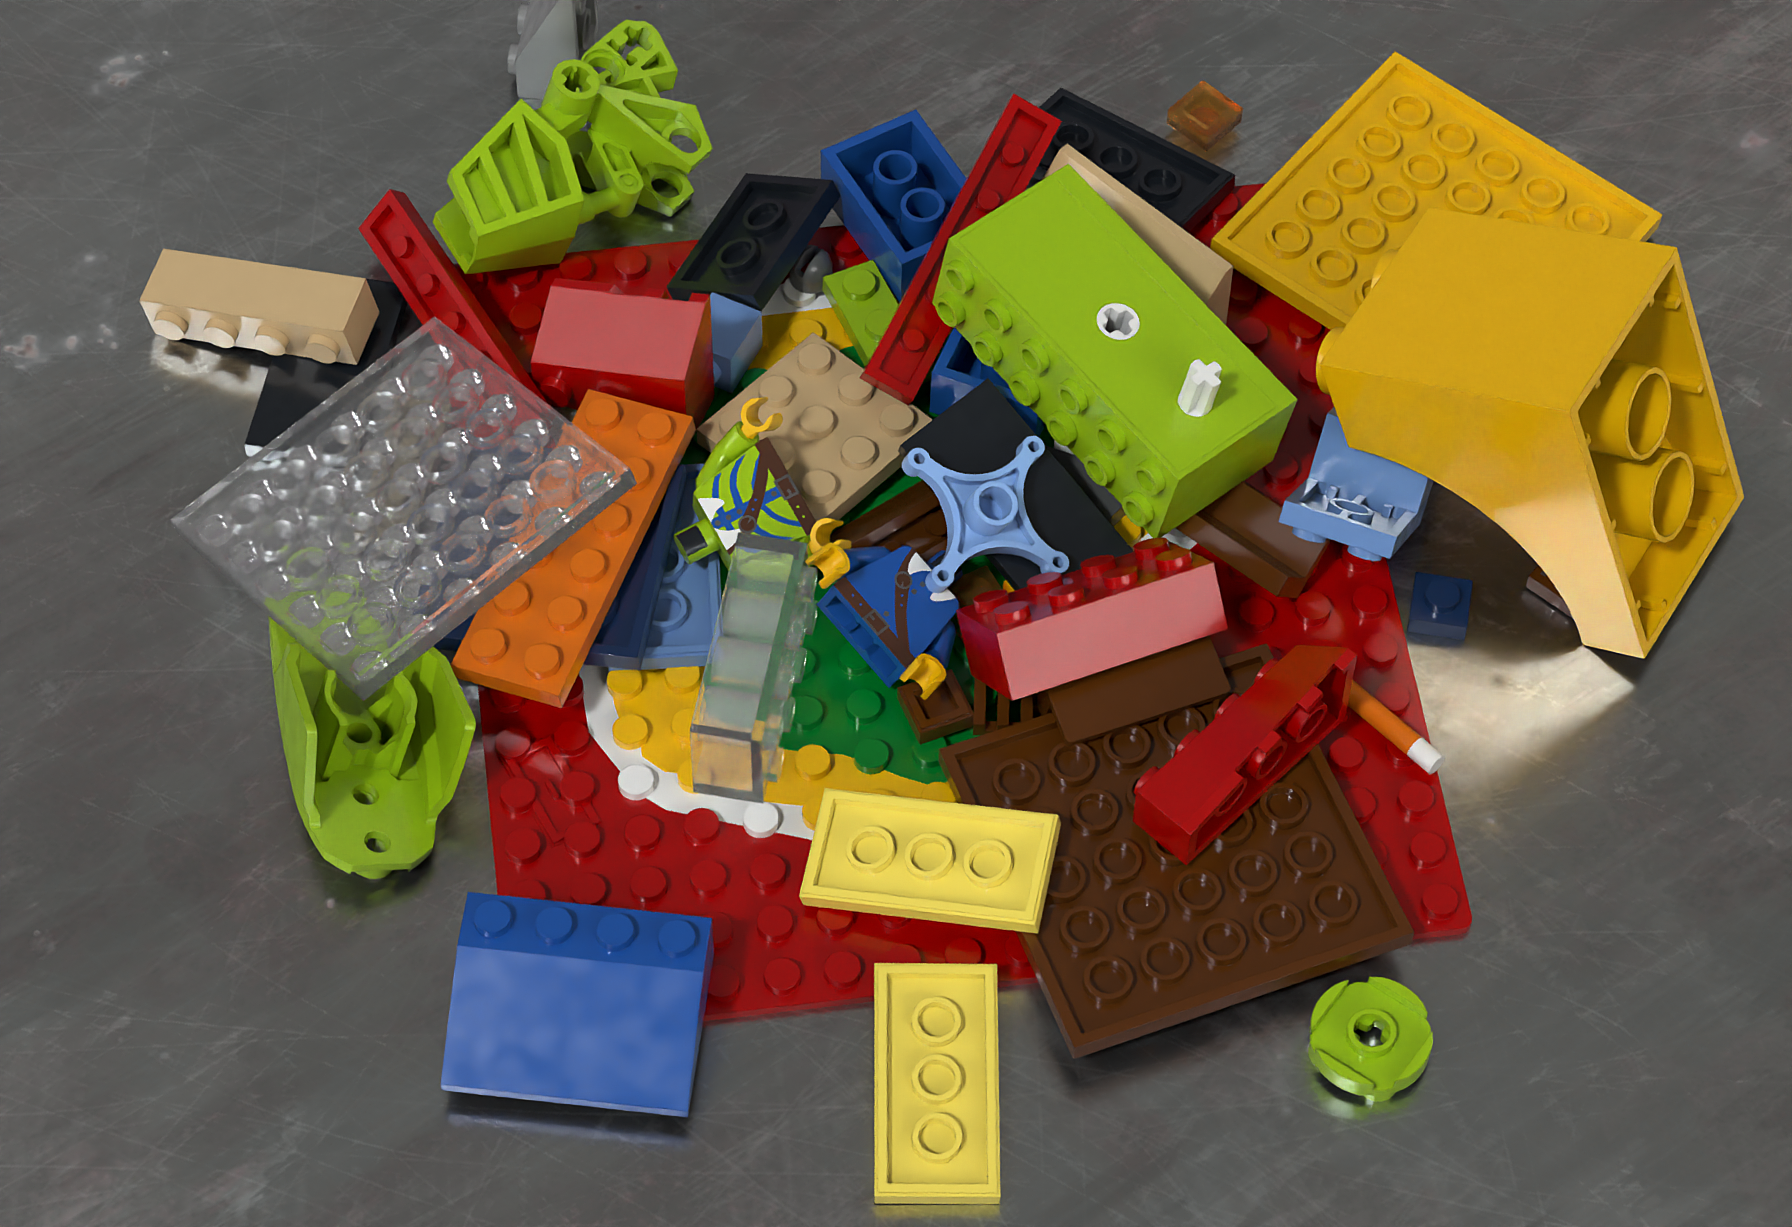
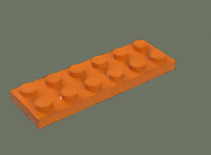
M590 389L587 390L450 664L456 678L559 708L563 707L608 610L667 491L668 485L696 431L692 416Z

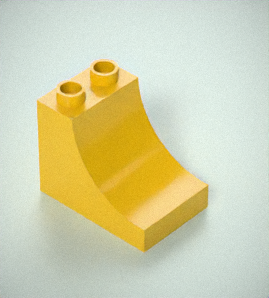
M1429 207L1399 250H1388L1382 255L1373 273L1371 291L1345 327L1333 328L1321 343L1316 361L1317 383L1324 394L1331 396L1350 448L1375 454L1416 471L1446 487L1478 508L1516 540L1552 581L1569 608L1583 645L1645 659L1744 499V493L1677 247Z

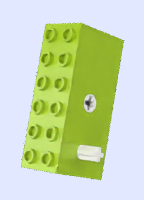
M1069 163L948 240L932 301L941 320L949 327H955L972 345L977 358L984 365L992 367L1007 382L1017 401L1024 406H1029L1046 424L1052 438L1060 445L1067 446L1084 464L1089 477L1096 484L1105 486L1121 503L1130 521L1139 527H1143L1153 538H1161L1273 461L1298 399Z

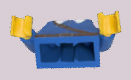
M827 543L805 560L807 566L813 564L822 571L824 578L819 581L822 589H826L836 580H839L816 605L888 688L899 679L904 683L907 679H912L922 687L923 693L921 697L924 700L928 699L946 678V668L948 667L957 633L951 618L956 613V610L960 608L959 601L948 588L962 578L961 566L956 570L954 580L946 590L941 593H933L927 588L925 579L941 563L946 552L944 550L937 552L924 562L917 552L908 545L891 552L883 546L842 549L837 544Z

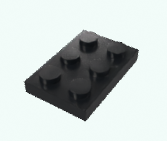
M746 173L666 286L673 300L688 301L692 293L710 295L714 292L762 312L841 195L833 180Z

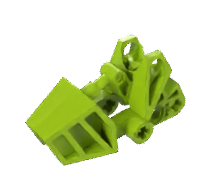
M625 20L588 49L581 60L571 59L558 63L552 72L540 108L534 110L521 98L450 170L446 181L454 198L435 213L432 223L465 274L561 263L575 237L577 226L593 220L596 214L609 211L614 216L627 217L631 215L635 205L639 204L671 217L692 198L694 189L688 180L687 173L690 174L702 161L709 157L713 148L696 105L661 98L658 93L674 88L678 69L659 32L653 25L646 21ZM636 44H639L640 46L635 47L631 52H629L627 54L626 60H624L622 54L625 49V46L627 45L632 47ZM593 67H601L606 70L598 74ZM587 121L592 123L587 132L580 130ZM676 135L686 136L693 140L698 150L693 153L681 151L672 144V137ZM655 179H662L676 188L679 195L671 198L663 197L653 189L651 182ZM580 185L597 191L587 194L582 192Z

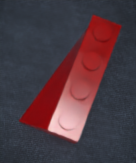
M1296 645L1281 660L1277 657L1270 659L1260 669L1254 684L1241 696L1238 693L1229 696L1217 710L1214 720L1201 732L1197 729L1192 730L1182 739L1171 760L1161 769L1158 766H1153L1143 774L1134 788L1136 796L1133 822L1185 865L1189 864L1345 719L1357 654L1349 648Z

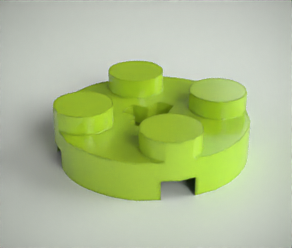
M1369 977L1368 982H1356L1348 985L1349 980L1337 983L1320 997L1313 1010L1309 1026L1308 1056L1311 1062L1318 1067L1319 1071L1337 1087L1356 1095H1364L1372 1101L1382 1102L1388 1100L1395 1092L1403 1090L1414 1083L1426 1068L1433 1045V1031L1431 1032V1027L1427 1021L1428 1012L1423 1002L1415 993L1404 985L1388 978ZM1373 1026L1382 1030L1380 1041L1383 1044L1372 1047L1366 1046L1359 1041L1360 1037L1354 1031L1359 1028L1362 1031L1368 1032Z

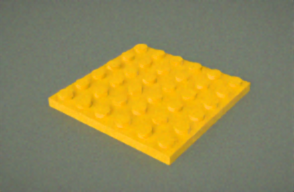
M1395 51L1212 238L1210 249L1233 265V268L1332 330L1335 327H1345L1371 291L1373 273L1382 255L1388 250H1399L1429 207L1646 242L1658 229L1662 214Z

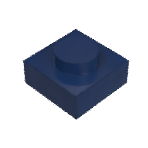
M1416 572L1407 632L1464 640L1468 624L1473 580Z

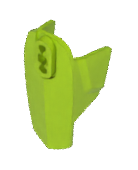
M301 594L286 597L272 603L268 609L270 649L283 747L297 808L313 843L326 861L348 874L356 872L365 878L379 879L390 874L392 870L408 869V872L427 858L432 851L438 814L452 800L476 728L475 717L447 657L433 647L431 641H418L409 653L395 665L375 605L372 602L356 597L336 594ZM374 838L373 851L366 847L368 839Z

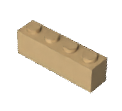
M164 248L139 300L155 334L171 340L185 338L205 341L223 348L237 346L257 349L275 356L289 354L309 357L322 363L341 362L357 365L379 315L378 307L366 278Z

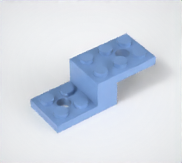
M1333 407L1327 413L1309 476L1284 501L1279 523L1292 526V533L1307 541L1324 543L1326 538L1346 544L1348 545L1347 551L1350 554L1365 560L1380 561L1382 557L1391 559L1420 525L1433 480L1396 462L1375 454L1350 448L1335 407Z

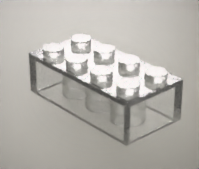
M738 532L690 727L693 792L763 804L768 781L779 782L784 757V748L779 747L782 732H790L795 711V698L791 697L793 682H802L807 650L802 648L805 634H813L818 606L816 604L818 601L813 600L817 582V568L808 567L805 563V560L808 559V543Z

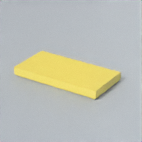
M825 788L799 897L802 904L807 906L1038 934L1061 822L1056 814Z
M874 963V1204H1000L997 964Z

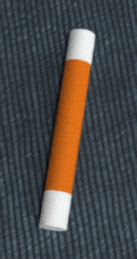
M1352 680L1348 706L1427 773L1433 774L1443 764L1445 756L1357 682Z

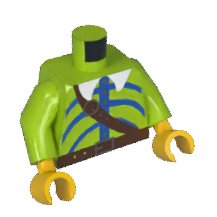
M768 397L752 398L743 405L741 410L742 421H738L715 445L695 479L696 490L693 492L692 507L700 521L673 535L681 555L689 565L717 551L730 574L744 572L751 578L790 580L814 566L813 564L807 566L805 560L824 545L830 543L832 530L844 524V521L831 518H822L816 522L769 438L766 437L759 441V432L774 431L783 422L781 413L772 414L764 424L760 421L758 411L761 405L767 402ZM840 539L834 542V544H837L842 549L851 548L850 540Z

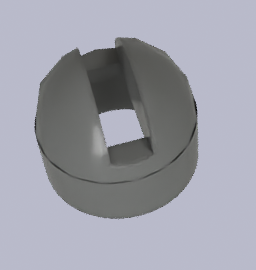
M807 245L789 271L791 285L802 293L815 294L822 292L823 277L833 274V264L829 254L816 245ZM810 263V264L808 265V267H807L805 273L802 272L801 269H802L806 264Z

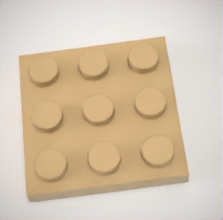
M813 332L699 426L696 432L697 443L711 453L715 445L738 421H742L741 410L748 400L768 397L767 402L759 408L758 417L760 421L764 424L772 414L781 413L783 422L774 431L759 432V441L766 437L769 438L817 522L822 518L841 519L902 466L904 459L898 452L900 445L933 419L911 403L906 405L860 379L859 377L864 369Z

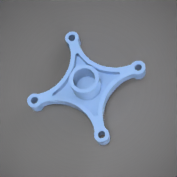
M1028 436L1017 447L1016 456L1009 464L996 471L984 474H964L947 469L931 459L928 452L922 448L912 449L903 459L902 469L904 473L910 477H920L932 488L941 504L946 520L948 538L944 558L925 579V584L931 592L941 593L946 590L953 582L954 574L960 565L974 557L986 554L1000 553L1024 557L1036 563L1040 567L1042 574L1059 572L1062 575L1068 569V557L1063 552L1055 551L1038 536L1029 521L1024 505L1023 489L1026 474L1030 465L1045 450V445L1039 437Z

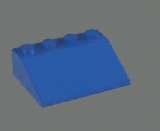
M468 892L457 944L441 1090L688 1117L714 956L712 918Z

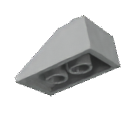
M529 0V4L521 3L517 20V31L521 37L519 43H511L507 63L508 74L516 75L518 97L543 100L552 72L557 64L564 60H581L584 53L594 45L599 26L597 0Z

